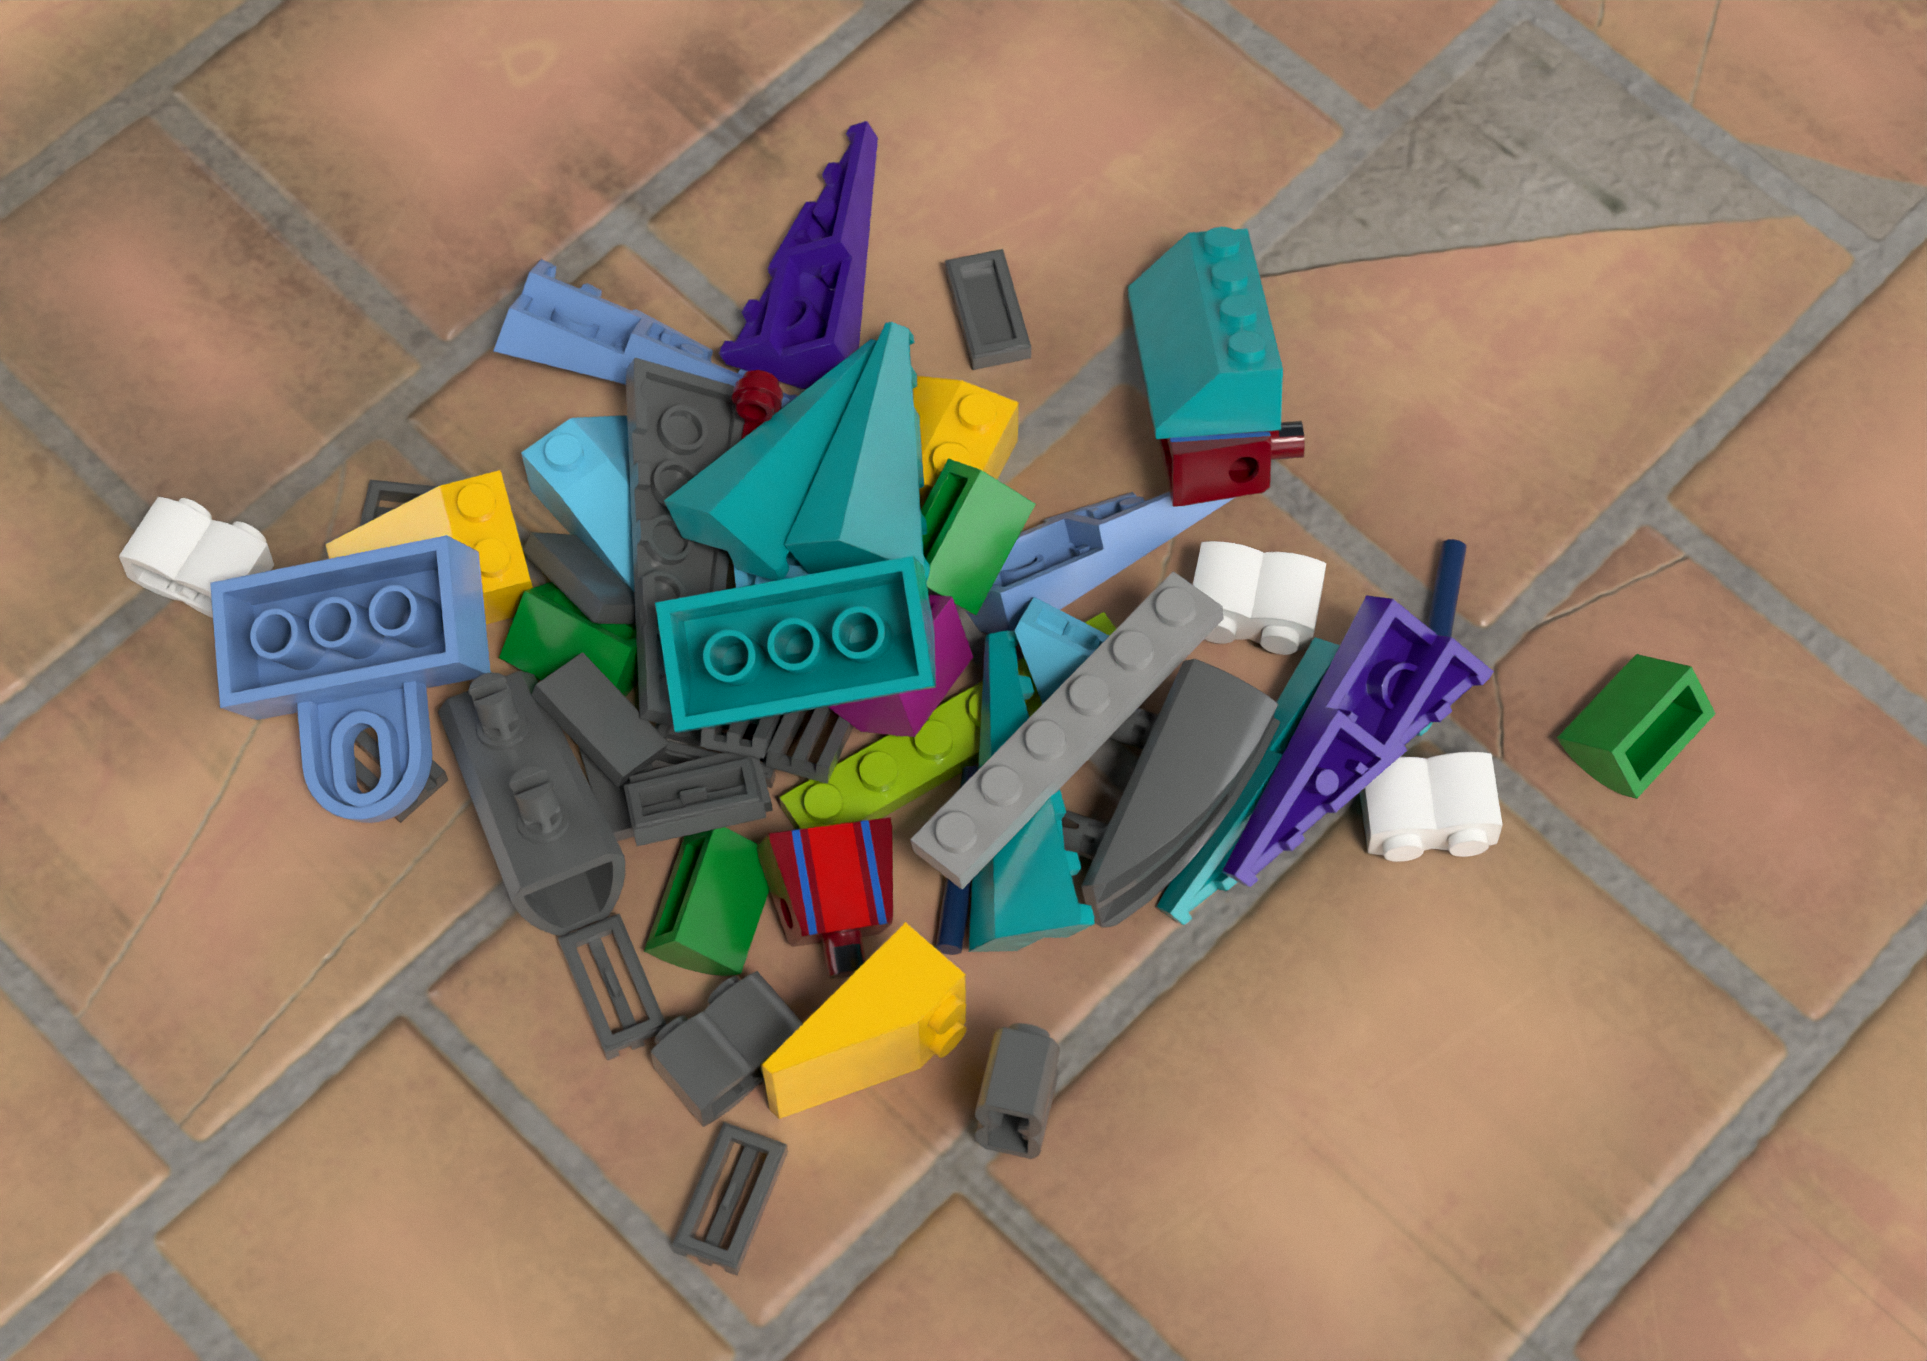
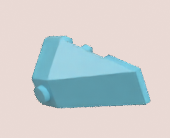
M627 416L570 418L521 452L530 490L570 534L577 535L634 591Z

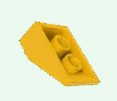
M917 376V387L913 388V403L920 417L924 487L919 488L921 510L948 459L978 468L998 480L1018 441L1019 402L963 380Z
M501 470L440 485L326 544L328 556L331 559L448 535L479 551L486 625L515 617L524 591L533 588Z
M905 922L762 1064L769 1110L781 1119L921 1069L935 1054L939 1058L948 1055L958 1045L967 1030L964 1026L966 1023V974Z

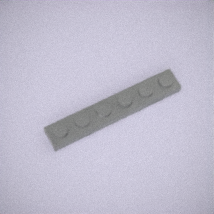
M1173 571L910 839L913 852L959 888L963 889L1040 810L1049 797L1056 793L1217 627L1224 619L1223 606Z

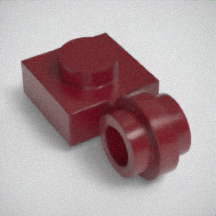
M762 370L748 371L734 385L732 401L736 406L738 415L745 419L741 440L761 424L769 421L775 413L782 409L783 391L779 387L778 379L769 372Z

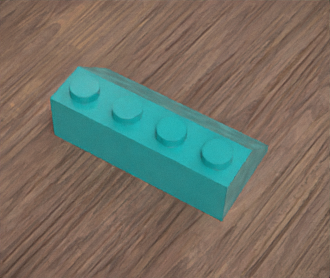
M1215 227L1203 232H1188L1128 286V300L1155 438L1164 439L1281 430L1283 366L1248 228Z
M914 556L655 602L673 725L676 733L936 687L935 633L925 569Z

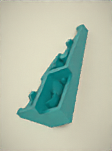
M886 322L784 544L808 574L914 556L924 566L926 580H928L930 567L923 555L922 535L927 534V522L920 510L919 488L924 487L920 417L913 403V388L917 387V374L911 366L910 345L915 342L914 335L909 328L894 322Z
M870 339L775 413L769 421L761 424L664 500L683 538L728 551L737 570L774 581L782 580L786 577L789 571L786 560L789 550L784 544L877 340Z
M1006 630L985 636L978 770L1029 719L1025 700L1032 697L1034 689L1030 677L1018 675L1016 655L1018 639L1015 631ZM1060 789L1049 797L1040 810L972 879L969 952L1018 951L1043 938H1068L1095 925L1092 906L1078 903L1071 876L1079 873L1081 865L1077 852L1067 851L1064 847L1062 818L1066 814V809Z
M1316 637L1311 642L1277 700L1279 705L1274 712V718L1280 721V724L1261 762L1215 833L1189 864L1170 882L1156 906L1176 922L1185 925L1192 919L1189 912L1215 891H1228L1238 883L1225 875L1222 870L1340 645ZM1433 722L1426 726L1416 736H1422L1425 732H1427L1429 728L1432 726Z

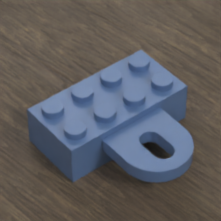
M446 535L211 582L220 708L254 720L298 713L302 768L305 782L315 800L330 813L356 822L375 823L393 818L406 810L422 792L432 765V742L426 688L473 680L482 674L491 672L479 551ZM373 727L378 736L381 777L373 790L362 793L358 788L356 779L354 743L360 732Z

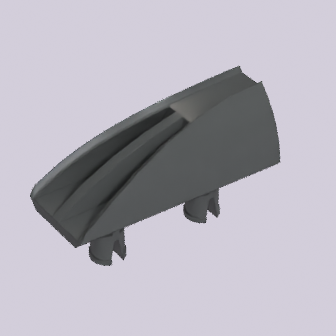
M1197 659L1185 660L1179 669L1160 713L1154 714L1137 708L1109 737V739L1143 749L1112 819L1108 824L1102 823L1066 810V814L1062 818L1065 850L1077 852L1079 856L1093 860L1081 887L1086 905L1092 906L1096 924L1102 928L1116 926L1139 910L1163 890L1212 837L1249 782L1280 724V721L1274 718V712L1279 705L1277 702L1257 688L1226 671Z
M517 671L507 676L493 672L482 674L470 684L468 691L448 698L438 713L513 906L531 925L557 936L567 935L573 930L607 919L616 905L624 885L625 857L561 727L531 696L535 685L538 683L535 675L523 671Z

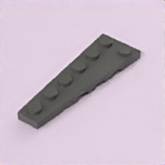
M635 357L626 370L639 712L640 719L674 727L655 602L726 590L730 555L726 550L683 538L664 500L740 442L745 419L738 415L736 406L732 401L733 385ZM702 729L693 730L692 732L701 734Z

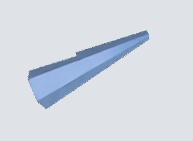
M542 259L529 272L522 294L509 307L494 348V352L626 384V370L635 357L733 386L748 372L740 369L738 373H735L712 363V349L637 309L629 310L601 298L602 290L588 283L583 284L579 289L555 279L557 266ZM783 393L782 408L798 395Z
M1170 491L1145 501L1143 497H1137L1136 494L1131 492L1043 519L1042 524L1020 533L978 614L975 616L967 611L966 613L980 632L991 634L1006 630L1015 631L1033 597L1061 610L1234 498L1173 507Z

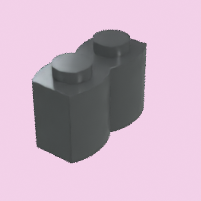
M758 971L743 979L739 976H733L725 980L710 995L708 999L710 1005L705 1011L690 1019L686 1016L675 1018L663 1027L655 1038L657 1045L651 1050L654 1069L703 1127L726 1114L740 1103L756 1086L765 1082L762 1064L803 1024Z
M1015 1023L1010 1025V1028L1002 1027L994 1033L975 1110V1117L978 1120L975 1139L984 1149L1033 1159L1040 1154L1059 1075L1056 1067L1060 1048L1046 1030L1031 1024Z

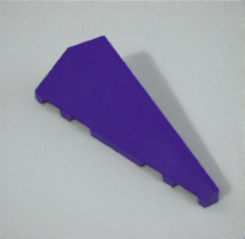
M867 121L851 125L847 130L846 134L850 145L839 163L830 162L823 171L822 176L826 186L816 203L814 201L805 202L767 267L772 278L759 301L748 300L742 310L746 320L743 329L735 342L724 341L721 346L719 355L727 365L746 371H766L773 374L779 382L807 389L859 349L878 137Z
M1366 595L1222 872L1244 886H1253L1258 881L1255 875L1283 851H1293L1305 840L1302 834L1325 814L1339 811L1407 751L1405 745L1431 722H1441L1453 711L1450 706L1472 686L1483 685L1489 680L1494 671L1454 638L1437 635L1394 599Z

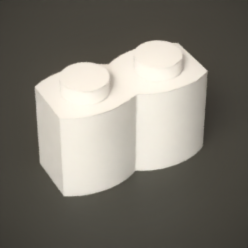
M158 497L119 555L129 579L156 594L183 601L195 610L212 618L211 582L271 571L274 566L266 539L257 529L239 521L231 525L212 520L211 514L203 506L187 498H181L177 502L168 498Z
M1219 541L1202 542L1193 586L1223 606L1224 618L1205 640L1226 644L1234 640L1250 639L1261 644L1267 651L1282 655L1307 650L1314 637L1326 563L1300 554L1286 552L1263 553L1257 549L1235 543Z
M1457 752L1427 759L1399 757L1360 791L1365 837L1369 854L1384 855L1389 861L1402 862L1416 859L1423 854V851L1433 848L1449 850L1454 856L1467 857L1481 854L1490 845L1498 843L1502 829V819L1492 754Z

